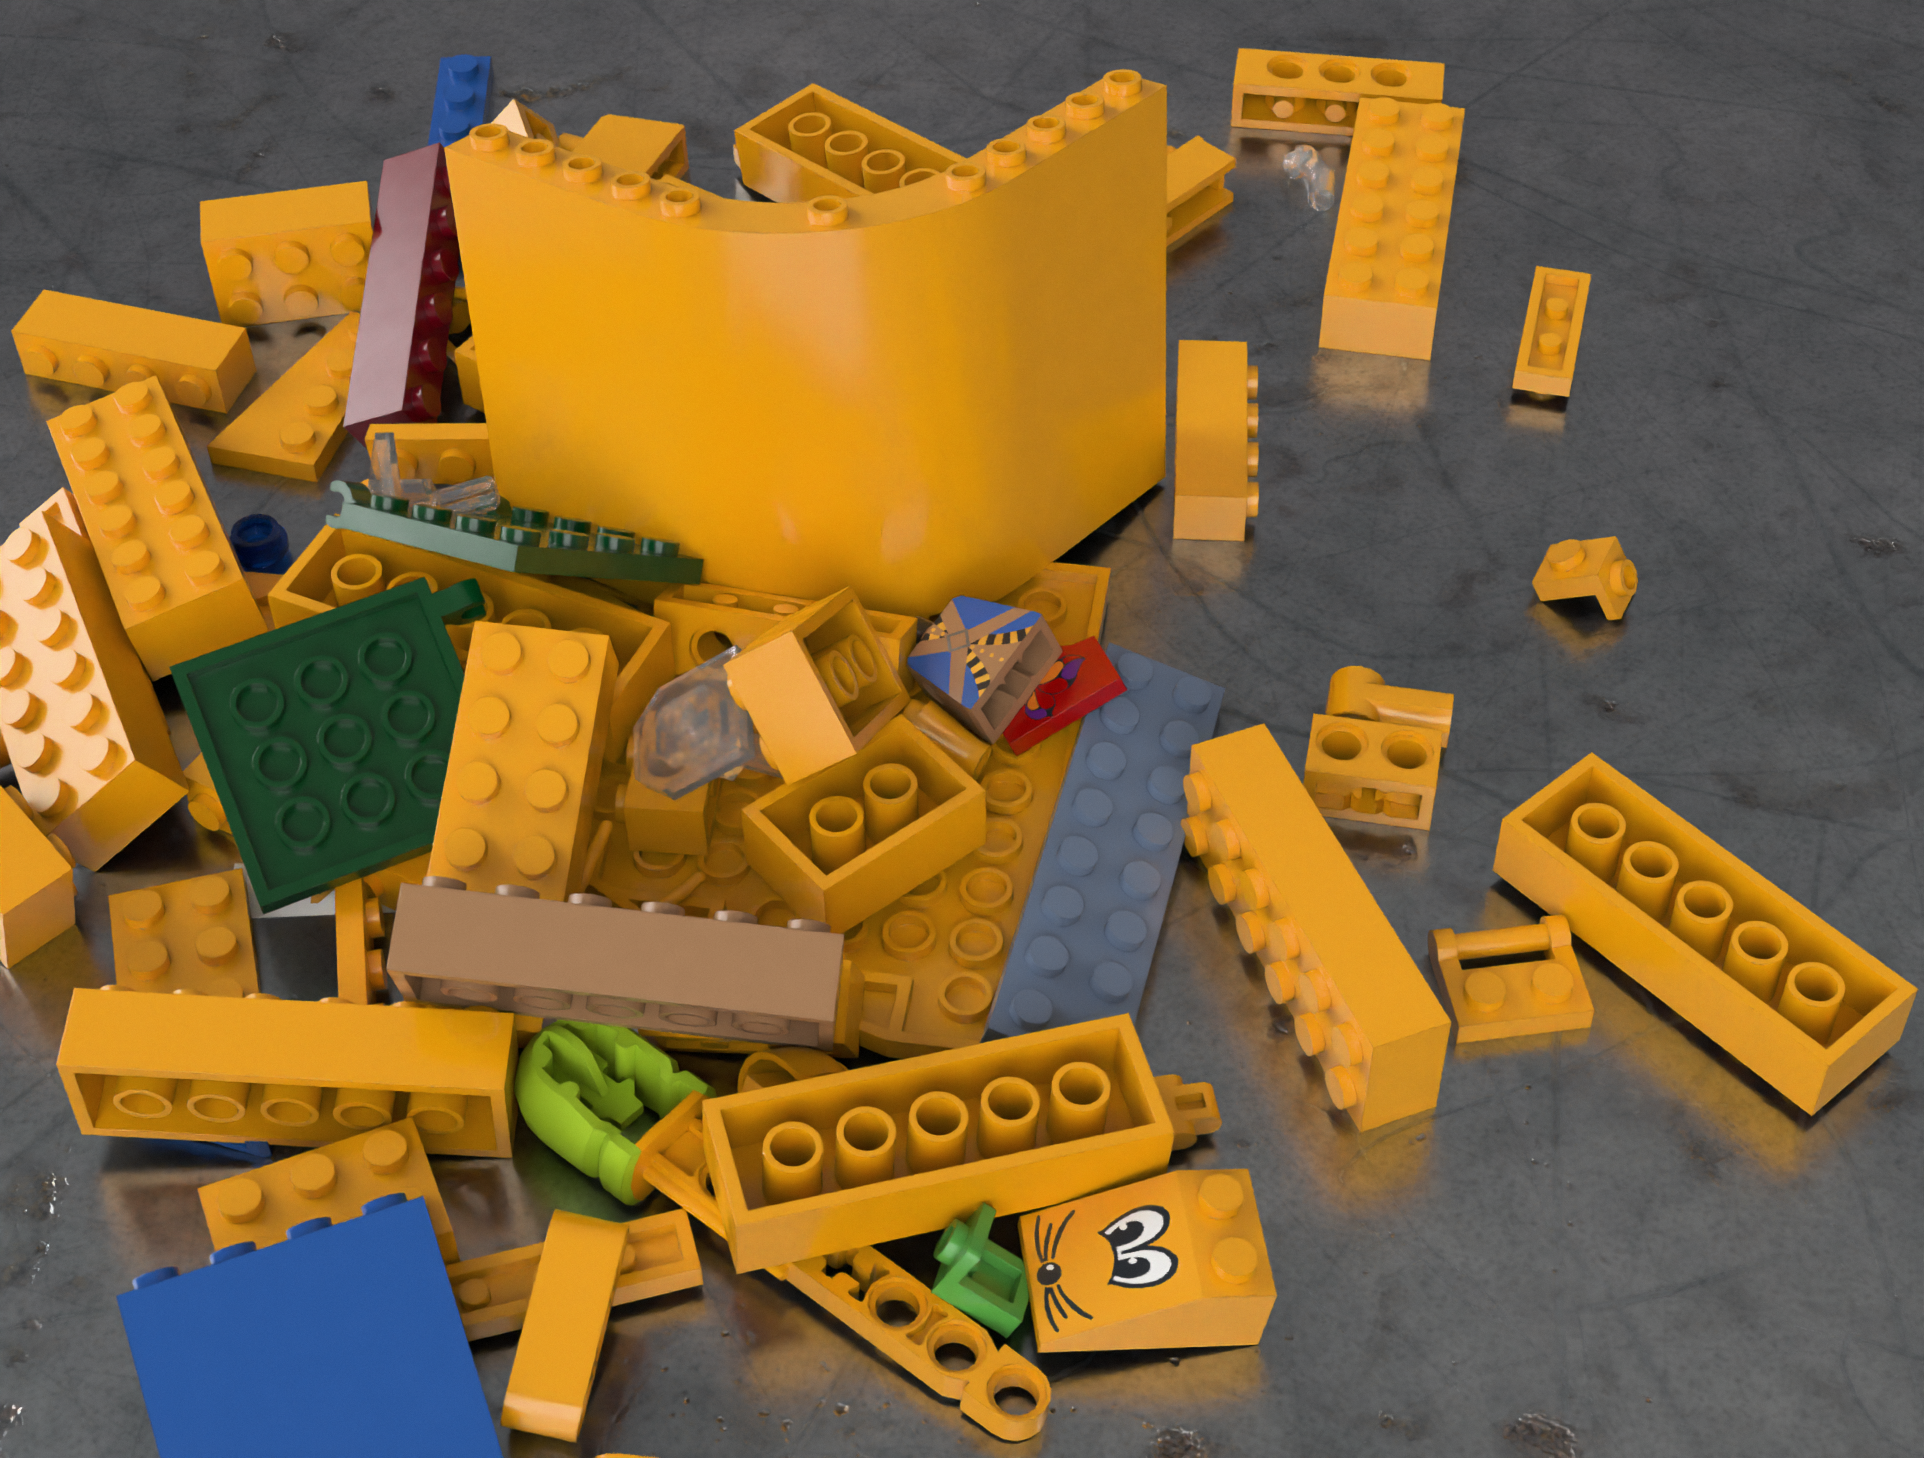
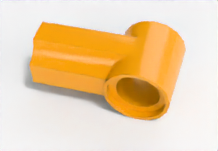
M1347 666L1336 671L1330 679L1325 715L1443 730L1441 747L1447 748L1454 694L1385 685L1384 679L1374 670L1363 666Z

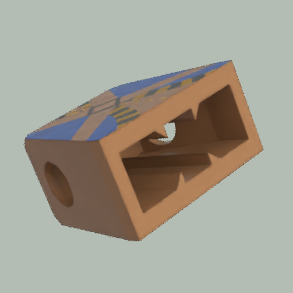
M961 595L949 602L935 622L921 616H915L918 618L916 647L907 657L906 667L923 693L930 700H933L943 710L983 740L994 745L1063 650L1042 614Z

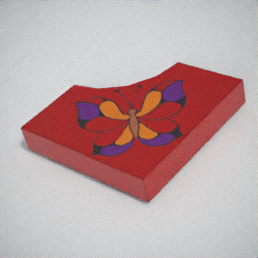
M1095 636L1072 645L1060 646L1063 650L1061 655L1003 731L1004 737L1016 756L1127 691L1121 677Z

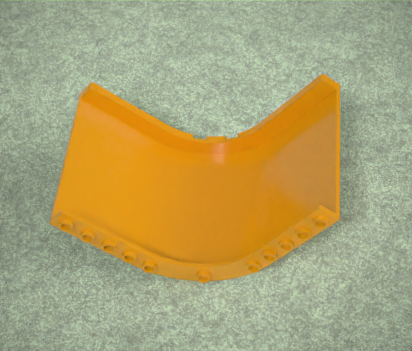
M1119 69L1110 71L1104 75L1103 79L1081 92L1067 96L1064 102L1042 115L1030 118L1022 127L1001 139L989 142L983 150L961 163L949 166L942 173L900 188L846 199L827 195L813 198L809 202L771 203L742 201L700 194L696 189L676 187L652 179L645 172L628 171L604 163L597 156L580 155L556 147L549 140L532 139L508 131L506 126L495 123L476 126L469 131L468 136L444 147L497 495L503 496L508 500L512 509L513 506H522L549 511L548 522L553 524L555 516L591 521L590 532L597 534L598 526L635 532V543L640 545L642 537H654L679 542L678 554L703 559L700 579L702 583L812 601H819L851 585L863 609L910 617L921 616L929 620V616L942 613L953 598L961 595L989 602H995L1006 596L1166 477L1167 85L1142 79L1141 74L1133 70ZM589 577L653 606L654 599L671 584L668 582Z

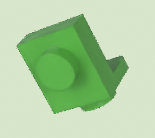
M983 1202L965 1223L956 1218L942 1234L933 1255L935 1259L941 1262L931 1293L1007 1338L1022 1323L1029 1301L1024 1262L1021 1258L987 1239L997 1210Z

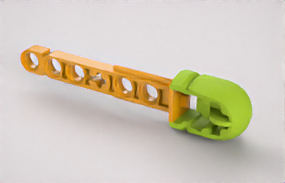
M557 1020L535 1034L520 1055L514 1085V1093L524 1120L534 1134L587 1176L600 1177L603 1188L624 1204L631 1206L637 1204L657 1188L727 1240L716 1197L712 1196L707 1190L711 1177L703 1151L702 1100L717 1098L715 1088L690 1071L680 1072L678 1062L632 1028ZM644 1105L657 1112L660 1120L634 1144L622 1136L621 1132L643 1113ZM868 1245L764 1268L780 1281L786 1279L941 1396L961 1400L960 1410L992 1434L1004 1440L1021 1441L1033 1437L1044 1426L1050 1405L1051 1387L1047 1377L1039 1368L1006 1344L997 1351L987 1330L950 1303L931 1293V1289L872 1246ZM845 1263L853 1266L852 1277L843 1272L836 1274L833 1278L826 1276L827 1265L834 1269L841 1268ZM859 1289L866 1293L861 1302L858 1301ZM900 1300L910 1304L916 1310L917 1318L906 1326H890L877 1316L876 1310L886 1301ZM960 1343L970 1348L975 1354L976 1362L968 1369L960 1371L950 1370L943 1367L936 1360L934 1353L944 1344ZM1011 1386L1021 1387L1034 1397L1037 1405L1027 1414L1011 1415L1001 1410L996 1404L994 1396L1003 1388Z

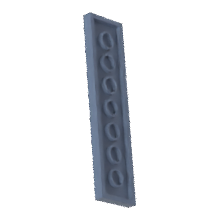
M1111 642L1108 643L1104 652L1121 677L1127 691L1082 717L980 1043L1129 1013L1132 1023L1135 1025L1186 836L1180 823L1182 819L1189 817L1183 778L1190 772L1191 745L1212 739L1225 688Z

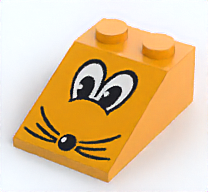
M1249 1169L1176 1170L1019 1217L1017 1225L1038 1353L1259 1344L1277 1298Z

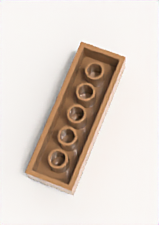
M441 876L424 877L422 885L401 883L386 970L405 1001L462 1009L469 1006H487L499 1012L514 1013V1015L833 1051L843 971L844 934L830 933L831 926L824 922L809 919H792L787 922V928L759 925L756 916L731 910L715 912L714 919L685 916L684 908L663 902H645L641 906V911L613 908L612 900L606 897L586 893L569 895L568 902L539 899L540 893L538 891L518 885H499L495 889V894L467 891V885L464 882Z

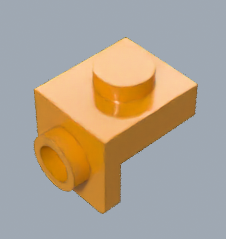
M1616 536L1582 541L1568 539L1550 545L1532 581V585L1540 601L1596 595L1607 620H1617L1622 618L1632 595L1637 590L1638 576L1633 562L1626 558Z

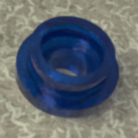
M252 514L238 520L231 529L230 541L243 567H269L281 560L289 549V539L286 530L278 524L276 519L269 515Z

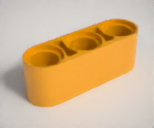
M559 1209L554 1210L504 1399L500 1426L577 1442L585 1417L625 1255L630 1225Z

